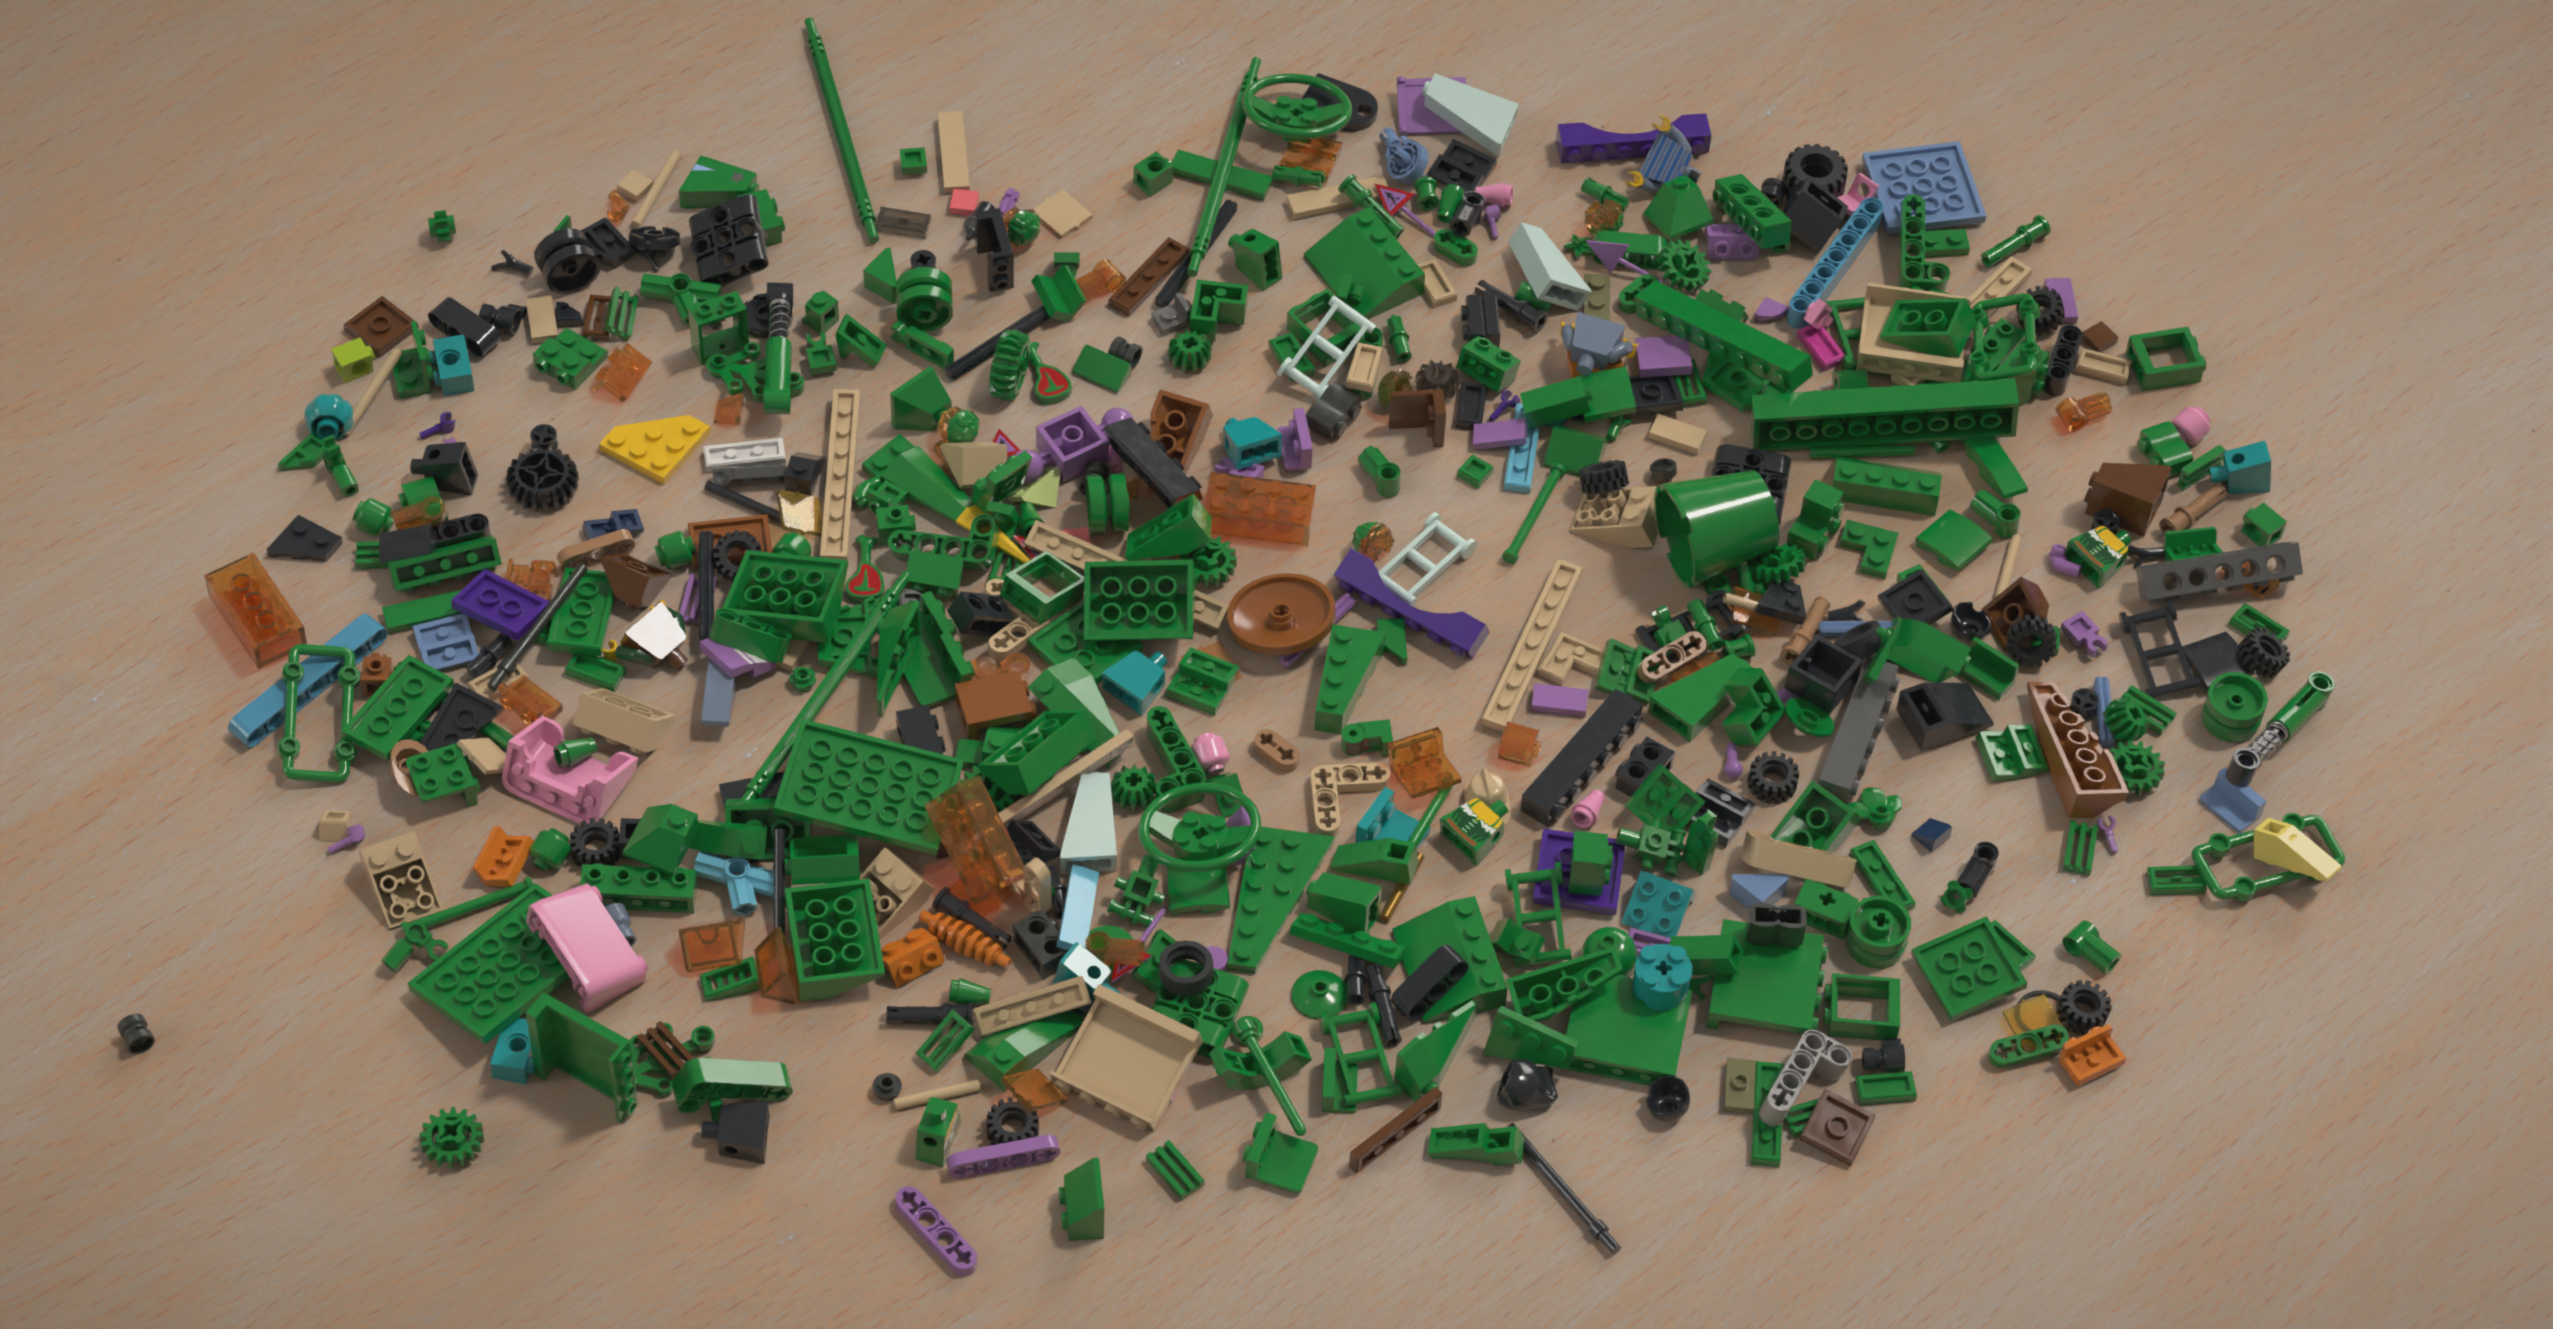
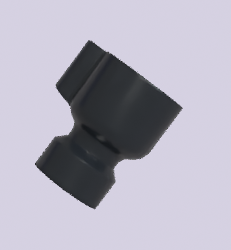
M484 303L480 308L479 316L490 324H494L497 330L515 334L520 327L521 319L526 316L527 308L509 304L508 306H501L496 309L494 305Z
M1882 1039V1045L1879 1050H1875L1873 1047L1862 1048L1863 1070H1875L1876 1067H1880L1886 1073L1904 1072L1905 1049L1904 1044H1901V1039Z

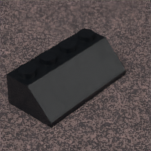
M1130 417L1108 424L1103 428L1111 448L1168 508H1171L1193 493L1199 501L1203 499L1200 492L1201 484L1193 476L1188 478L1183 473L1185 470L1183 465L1175 457L1171 460L1165 454L1168 452L1166 447L1158 439L1154 442L1148 436L1151 433L1141 421L1137 424Z

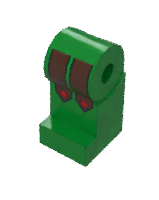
M1390 719L1346 725L1341 731L1342 751L1349 756H1357L1362 752L1381 751L1382 757L1393 756V736Z

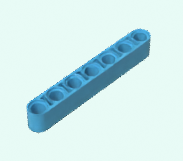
M1869 197L1861 202L1790 300L1787 314V322L1791 327L1802 329L1809 325L1804 320L1809 305L1816 302L1818 298L1824 302L1828 299L1880 227L1884 209L1883 203L1879 199Z
M362 614L324 645L351 649L355 654L356 666L364 657L369 656L384 643L388 636V631L368 614ZM310 655L300 663L305 673L303 681L298 685L297 712L337 681L339 670L344 667V658ZM282 678L230 720L228 731L247 747L256 746L285 723L287 684L283 682Z

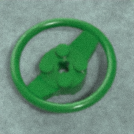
M1285 73L1261 78L1246 89L1242 98L1244 113L1255 125L1272 134L1282 136L1283 141L1292 143H1305L1307 139L1325 137L1336 133L1349 122L1352 115L1351 101L1339 87L1324 79L1305 74ZM1296 83L1322 89L1333 95L1340 103L1318 108L1317 101L1312 98L1302 100L1280 96L1277 98V103L1273 104L1254 95L1272 85Z
M1192 783L1173 788L1153 800L1141 816L1138 835L1146 853L1158 863L1179 871L1206 872L1226 867L1244 857L1254 848L1261 832V817L1254 802L1237 789L1217 783ZM1215 794L1239 803L1248 813L1250 825L1227 828L1226 819L1222 816L1187 812L1183 815V820L1158 811L1166 804L1184 796ZM1150 834L1168 846L1173 847L1175 855L1181 859L1171 857L1160 851L1152 842Z

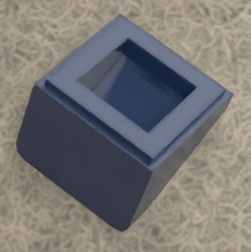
M1930 818L1912 832L1911 836L1932 853L1950 838L1953 827L1947 823Z

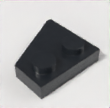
M297 515L267 548V554L272 558H276L277 554L292 555V559H312L313 561L327 562L343 542L341 536Z

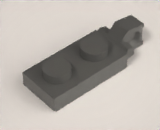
M785 462L714 467L713 481L714 484L725 486L733 479H739L740 483L755 482V478L766 477V481H780L782 476L785 475L787 464Z

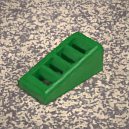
M754 956L700 974L707 1001L765 988L759 964ZM746 973H751L752 976L747 978ZM736 975H739L740 981H737V982H736V980H735V976H736ZM723 978H728L729 985H724ZM712 980L717 981V989L713 990Z

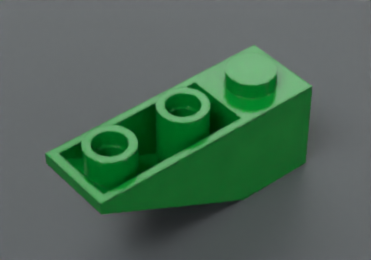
M1384 838L1338 845L1330 870L1411 885L1419 863L1416 843Z

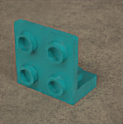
M1384 787L1357 824L1355 843L1384 838L1408 841L1419 821L1395 809V791ZM1429 826L1428 830L1426 831L1425 835L1423 836L1422 840L1420 841V843H1419V845L1417 846L1416 849H1418V848L1420 847V845L1422 844V842L1425 840V838H1426V837L1428 836V834L1430 833V829H1431L1430 826Z
M1641 870L1622 923L1642 931L1669 938L1677 936L1689 902L1694 901L1697 892L1691 888Z

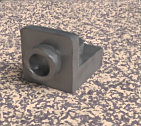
M1179 292L1175 294L1174 304L1151 312V319L1164 337L1190 326L1192 305Z

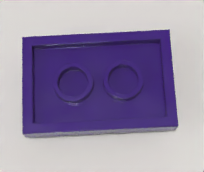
M484 569L451 600V606L453 609L518 641L527 633L550 601Z

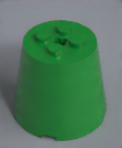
M1756 471L1664 483L1655 489L1654 510L1661 539L1666 537L1670 553L1666 554L1668 561L1679 581L1687 588L1697 586L1776 548L1779 544L1780 530L1776 504L1764 480Z

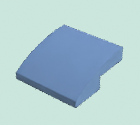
M465 614L413 626V632L423 663L438 671L470 663L479 654L468 617Z

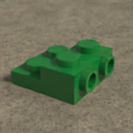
M565 328L555 339L549 337L533 353L534 367L539 372L550 375L560 384L567 385L574 390H577L608 358V350L568 328Z
M1024 450L1018 456L1012 455L1005 464H998L986 478L984 476L979 478L973 485L974 491L971 501L982 512L987 514L986 506L988 500L999 503L1006 500L1022 488L1032 456Z

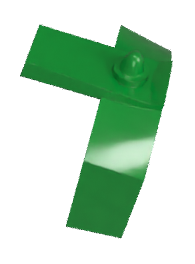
M1895 617L1891 620V627L1887 629L1882 627L1876 628L1875 632L1881 638L1882 644L1863 675L1862 680L1869 685L1874 683V681L1876 682L1888 658L1932 682H1943L1959 674L1960 670H1965L1971 658L1968 655L1971 648L1925 622Z

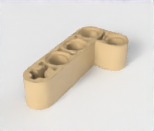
M1747 830L1740 858L1746 864L1753 867L1846 888L1850 887L1857 861L1848 856L1774 840L1767 834Z

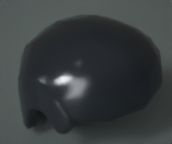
M1960 602L1953 608L1950 628L1953 634L1963 641L1971 642L1975 637L1984 640L1990 633L1991 621L1986 616L1985 610L1976 611L1972 602Z
M1663 1076L1649 1085V1095L1646 1098V1103L1650 1114L1655 1119L1669 1122L1677 1121L1687 1113L1690 1106V1093L1683 1079L1675 1076Z

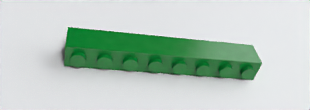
M1656 280L1634 296L1637 317L1790 392L1795 391L1813 376L1811 355Z

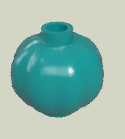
M320 394L310 401L305 408V425L308 431L322 440L331 435L334 436L335 441L339 440L354 425L352 405L337 394ZM342 425H343V426H344L343 432H339L340 428H341Z

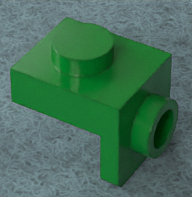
M887 480L876 491L869 489L867 492L868 508L875 514L876 508L901 506L908 499V492Z

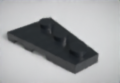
M455 682L420 744L425 746L428 751L458 743L459 740L473 739L497 718L505 708Z

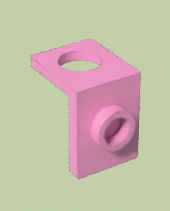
M1858 173L1848 194L1837 197L1848 206L1845 214L1852 216L1864 199L1874 198L1879 185L1863 174ZM1860 183H1865L1869 187L1867 197L1859 195L1858 186Z

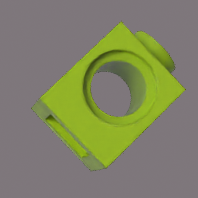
M360 337L331 349L334 366L344 383L374 372L372 361L375 360V355L369 345L365 346Z

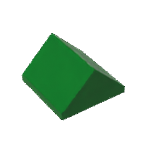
M1557 425L1553 427L1543 466L1551 468L1553 463H1560L1565 466L1566 473L1579 476L1578 471L1583 467L1601 462L1609 438Z

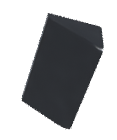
M430 524L379 534V557L381 563L427 555L437 550Z

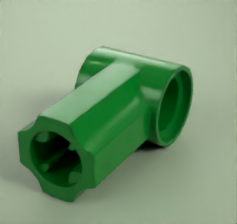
M1373 446L1365 448L1358 456V463L1376 483L1378 494L1386 498L1396 496L1400 492L1399 466L1389 462L1378 448Z
M1981 490L1975 495L1970 503V508L1994 525L1995 533L1999 537L2008 539L2018 533L2021 512L2016 505L2004 504L1986 490Z
M2081 921L2062 939L2064 948L2075 957L2083 956L2104 974H2109L2122 956L2100 938L2098 930L2089 921Z

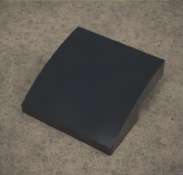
M1453 139L1444 154L1438 155L1427 172V176L1445 185H1458L1465 192H1476V187H1481L1496 167L1497 159Z
M2226 631L2182 646L2187 662L2193 668V678L2199 677L2201 685L2207 691L2211 682L2217 676L2227 672H2240L2250 676L2255 675V670L2251 671L2248 669L2249 664L2242 662L2244 658L2238 654L2240 652L2238 650L2239 645Z
M1708 778L1695 792L1705 803L1686 826L1690 828L1694 819L1702 817L1707 810H1710L1717 816L1713 829L1720 834L1717 843L1726 847L1746 822L1756 803Z
M1011 820L1007 829L986 827L982 838L1011 867H1024L1034 858H1039L1045 863L1060 857L1061 850L1033 821Z

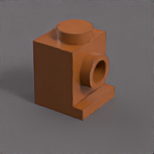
M376 652L371 654L370 657L363 658L362 676L360 677L363 696H372L382 685L370 683H384L393 673L391 657Z

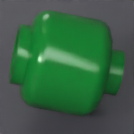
M368 498L365 502H359L352 520L356 521V529L373 537H379V534L383 533V531H390L395 518L391 517L392 509L390 506L373 498Z
M678 530L658 538V545L654 546L661 566L666 565L668 569L673 570L692 562V552H695L696 549L691 536L685 537L684 533Z
M793 532L784 534L772 550V553L810 556L812 552L808 540L804 536Z
M550 828L549 831H540L529 848V854L534 859L532 864L545 872L548 868L553 870L559 869L571 851L570 844L568 843L569 838L554 828Z

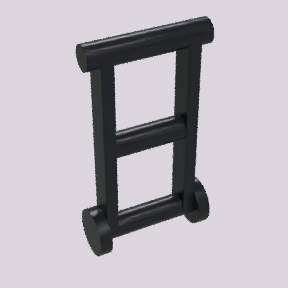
M1722 589L1712 592L1707 597L1706 603H1704L1706 610L1709 613L1717 609L1730 627L1719 632L1723 641L1729 639L1733 641L1742 638L1744 634L1750 635L1751 629L1748 625H1741L1728 605L1723 603L1726 592ZM1685 611L1671 617L1672 623L1679 619L1686 633L1696 631L1690 620H1693L1690 611ZM1656 624L1645 628L1644 625L1636 628L1635 632L1646 648L1655 652L1660 650L1652 638L1654 636L1653 633L1659 630ZM1693 642L1691 645L1686 646L1683 649L1686 652L1692 647L1696 648L1697 644ZM1672 652L1666 655L1670 663L1678 661L1676 653Z
M2172 600L2166 601V607L2131 616H2127L2125 612L2119 613L2122 631L2124 634L2130 632L2149 687V689H2145L2147 695L2152 698H2158L2201 687L2199 677L2193 678L2175 628L2174 622L2177 621V613ZM2165 619L2173 644L2144 651L2135 625ZM2177 654L2186 680L2156 687L2147 661Z

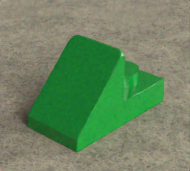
M848 314L844 315L835 334L841 358L853 352L872 367L879 363L887 346L885 342Z
M1510 918L1497 921L1490 935L1495 951L1534 964L1546 940L1541 934L1518 927Z

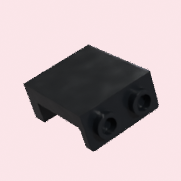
M1000 208L975 212V248L977 254L993 252L987 255L988 290L992 292L1014 288V253Z

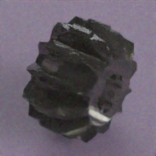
M1442 359L1439 363L1430 360L1428 365L1422 364L1420 371H1417L1415 377L1417 391L1443 389L1444 401L1447 398L1453 399L1455 392L1459 389L1458 370L1453 369L1452 363L1443 364Z

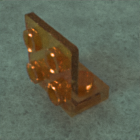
M1438 727L1387 743L1390 770L1412 799L1462 782L1460 774L1444 754L1443 735Z

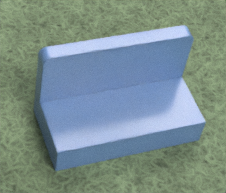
M2224 767L2218 772L2214 785L2200 796L2199 801L2237 833H2242L2262 816L2266 800L2249 786L2239 787L2230 783L2226 778L2227 768Z

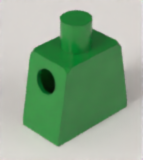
M1250 229L1242 235L1234 234L1230 237L1228 246L1234 250L1237 269L1261 290L1264 291L1283 279L1279 242L1255 229Z

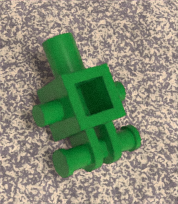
M1651 820L1650 826L1644 825L1638 832L1619 828L1616 843L1633 848L1632 858L1642 861V869L1652 870V865L1658 866L1665 860L1667 865L1664 868V873L1670 876L1677 875L1678 863H1681L1683 859L1680 853L1685 850L1683 840L1686 837V831L1673 829V838L1670 840L1671 832L1662 830V822L1658 820Z
M1144 855L1138 871L1133 870L1127 880L1117 876L1114 887L1123 890L1119 901L1124 903V905L1111 899L1106 912L1120 915L1119 919L1125 920L1127 917L1131 919V924L1135 925L1137 922L1148 928L1154 919V915H1147L1142 913L1141 910L1145 912L1151 902L1161 905L1165 896L1155 891L1159 880L1153 877L1159 863L1150 856Z

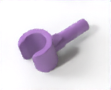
M1494 204L1486 207L1484 220L1490 225L1492 239H1497L1498 234L1495 220L1501 218L1499 206Z
M2108 816L2110 821L2108 828L2104 827L2102 819L2098 818V829L2105 832L2111 853H2117L2118 849L2113 833V828L2116 825L2115 818Z
M358 824L348 827L349 837L328 847L330 853L332 854L346 845L363 841L365 838L363 826Z

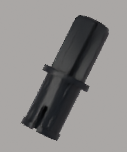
M502 633L499 634L487 647L483 646L480 649V653L466 666L467 673L477 678L491 665H496L498 658L513 646L512 640Z
M1046 865L1051 875V886L1055 889L1054 894L1051 896L1054 917L1061 919L1066 886L1062 885L1057 868L1054 865Z
M1350 955L1348 957V973L1344 977V982L1347 985L1346 1002H1349L1352 1006H1359L1365 1001L1364 985L1367 982V977L1363 973L1364 959Z

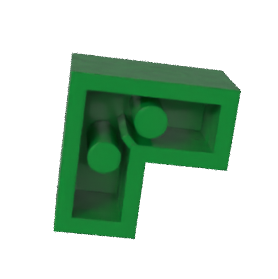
M1197 279L1190 317V333L1197 330L1198 335L1206 334L1208 341L1215 342L1218 322L1244 325L1248 305V285Z
M1815 479L1803 497L1800 515L1788 532L1786 542L1788 546L1796 545L1797 550L1802 549L1805 557L1813 561L1820 552L1824 553L1829 545L1830 535H1836L1842 522L1839 520V517L1845 507V504L1842 503L1844 492Z
M1738 668L1724 685L1736 707L1721 725L1731 742L1735 743V745L1757 746L1785 713V706L1762 668Z
M1574 831L1568 893L1602 896L1603 885L1609 886L1613 853L1612 846L1608 845V834Z

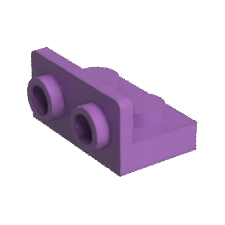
M1711 224L1705 227V237L1708 242L1707 256L1709 260L1758 259L1759 245L1737 224Z
M1296 408L1293 410V420H1289V426L1277 428V431L1282 434V458L1286 471L1311 469L1313 448L1304 408Z

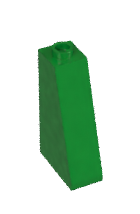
M1732 653L1654 692L1650 696L1648 713L1691 742L1733 702L1724 687L1725 683L1738 668L1753 667L1746 660L1740 659Z

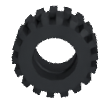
M1806 144L1803 148H1795V151L1790 152L1788 158H1786L1782 182L1786 185L1785 195H1787V200L1791 193L1808 176L1834 196H1843L1848 174V165L1845 163L1844 157L1839 156L1838 151L1830 150L1831 147L1826 145L1821 147L1820 144H1814V146Z

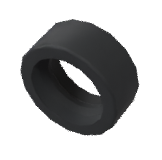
M1874 620L1862 623L1842 634L1836 639L1834 644L1864 660L1875 654L1882 644L1881 638L1876 634L1875 630L1881 626L1878 621Z
M1178 941L1167 946L1161 953L1159 960L1161 984L1167 991L1180 996H1192L1203 992L1211 984L1213 978V959L1211 953L1205 946L1195 941ZM1189 959L1200 963L1203 966V970L1196 976L1185 978L1173 974L1169 967L1178 960Z

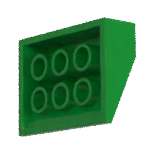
M1370 207L1348 216L1304 252L1305 259L1335 295H1337L1344 272L1354 275V285L1364 287V295L1361 303L1349 299L1347 305L1367 319H1371L1424 294L1425 273Z
M746 550L722 608L730 609L784 628L792 634L791 639L830 643L839 620L848 561Z
M1193 559L1085 562L1084 641L1193 639L1195 614V565Z
M869 879L785 888V911L800 1002L830 998L885 976Z
M1475 896L1448 901L1392 928L1396 944L1406 947L1402 963L1407 977L1433 952L1445 944L1451 945L1469 965L1467 973L1421 1017L1423 1024L1446 1020L1453 1012L1472 1000L1477 1003L1476 1013L1506 1006L1508 987Z

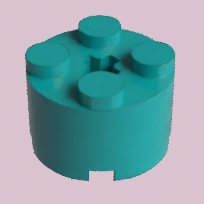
M1668 944L1643 947L1636 959L1632 981V990L1636 998L1644 1001L1647 1007L1659 1011L1674 1009L1678 1006V1003L1683 1001V999L1685 1000L1688 996L1692 976V964L1686 955V950L1681 946Z

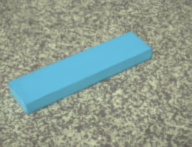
M1516 404L1514 419H1526L1523 405ZM1527 422L1526 444L1510 446L1504 490L1530 493L1540 426L1530 429Z
M1072 864L1056 947L1069 950L1075 942H1078L1085 949L1087 948L1099 872Z

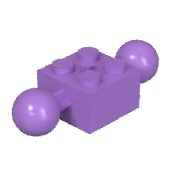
M1079 406L1036 426V447L1040 452L1036 453L1033 450L1025 449L1032 456V460L1024 483H1032L1039 479L1044 467L1049 464L1051 467H1059L1061 470L1060 479L1064 482L1083 473L1085 465L1090 461L1102 463L1109 461V440L1103 428L1108 424L1130 417L1134 420L1133 416L1126 409L1112 408L1103 415L1101 424L1096 425L1086 410ZM1024 450L1018 451V452H1017L1016 454H1014V455H1015V456H1018V455H1019L1020 453H1022Z

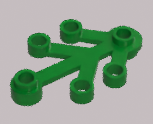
M749 342L745 345L743 351L729 356L715 354L707 359V371L712 377L723 380L729 395L739 396L743 393V382L732 376V374H737L742 377L752 392L753 400L764 402L765 385L759 384L756 379L765 381V370H763L765 369V358L746 365L737 364L747 359L754 360L759 358L760 345L758 343ZM791 372V396H798L804 392V379L797 372Z
M663 1023L673 1034L672 1026L669 1023ZM698 1026L692 1031L691 1040L682 1043V1045L689 1053L696 1050L706 1052L715 1044L714 1031L708 1026ZM659 1034V1036H660V1037L664 1040V1042L666 1043L667 1041L663 1038V1036H662L661 1034ZM638 1035L633 1036L630 1039L635 1085L656 1090L657 1094L663 1098L671 1096L673 1094L671 1079L666 1077L656 1079L644 1075L651 1071L667 1074L650 1055H648L646 1061L637 1064L639 1055L645 1053L646 1050L642 1046H634V1044L639 1042L637 1039ZM707 1040V1042L701 1043L699 1041ZM654 1041L653 1046L674 1069L678 1068L674 1063H670L672 1060ZM671 1048V1049L673 1050V1052H674L679 1058H681V1056H680L673 1048ZM663 1085L669 1086L666 1090L660 1089Z

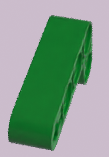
M1909 194L1903 199L1899 214V287L1911 289L1912 286H1918L1925 291H1930L1931 287L1945 291L1950 277V269L1943 263L1925 262V201L1917 194ZM1911 210H1913L1915 216H1911ZM1908 231H1914L1916 234H1911ZM1907 253H1913L1916 256H1910ZM1911 275L1914 276L1916 279H1911L1907 276ZM1933 277H1938L1941 280H1935L1933 279Z
M980 514L972 521L969 538L896 530L890 534L888 546L893 556L897 560L908 562L910 550H913L912 548L915 551L922 552L926 545H934L933 550L928 553L949 556L948 553L951 549L960 548L961 550L957 555L950 557L964 559L963 569L984 571L989 569L994 563L999 530L990 515ZM983 526H991V530L988 533H979ZM977 552H987L986 556L982 559L974 558Z
M1163 706L1151 708L1147 712L1146 733L1169 776L1160 779L1156 783L1155 799L1161 794L1182 785L1206 783L1205 773L1171 712ZM1194 794L1178 798L1166 804L1159 811L1172 813L1195 805L1205 798V794Z
M695 1058L683 1065L671 1083L677 1109L681 1113H691L699 1110L708 1097L781 1101L790 1097L793 1093L787 1066L781 1062Z

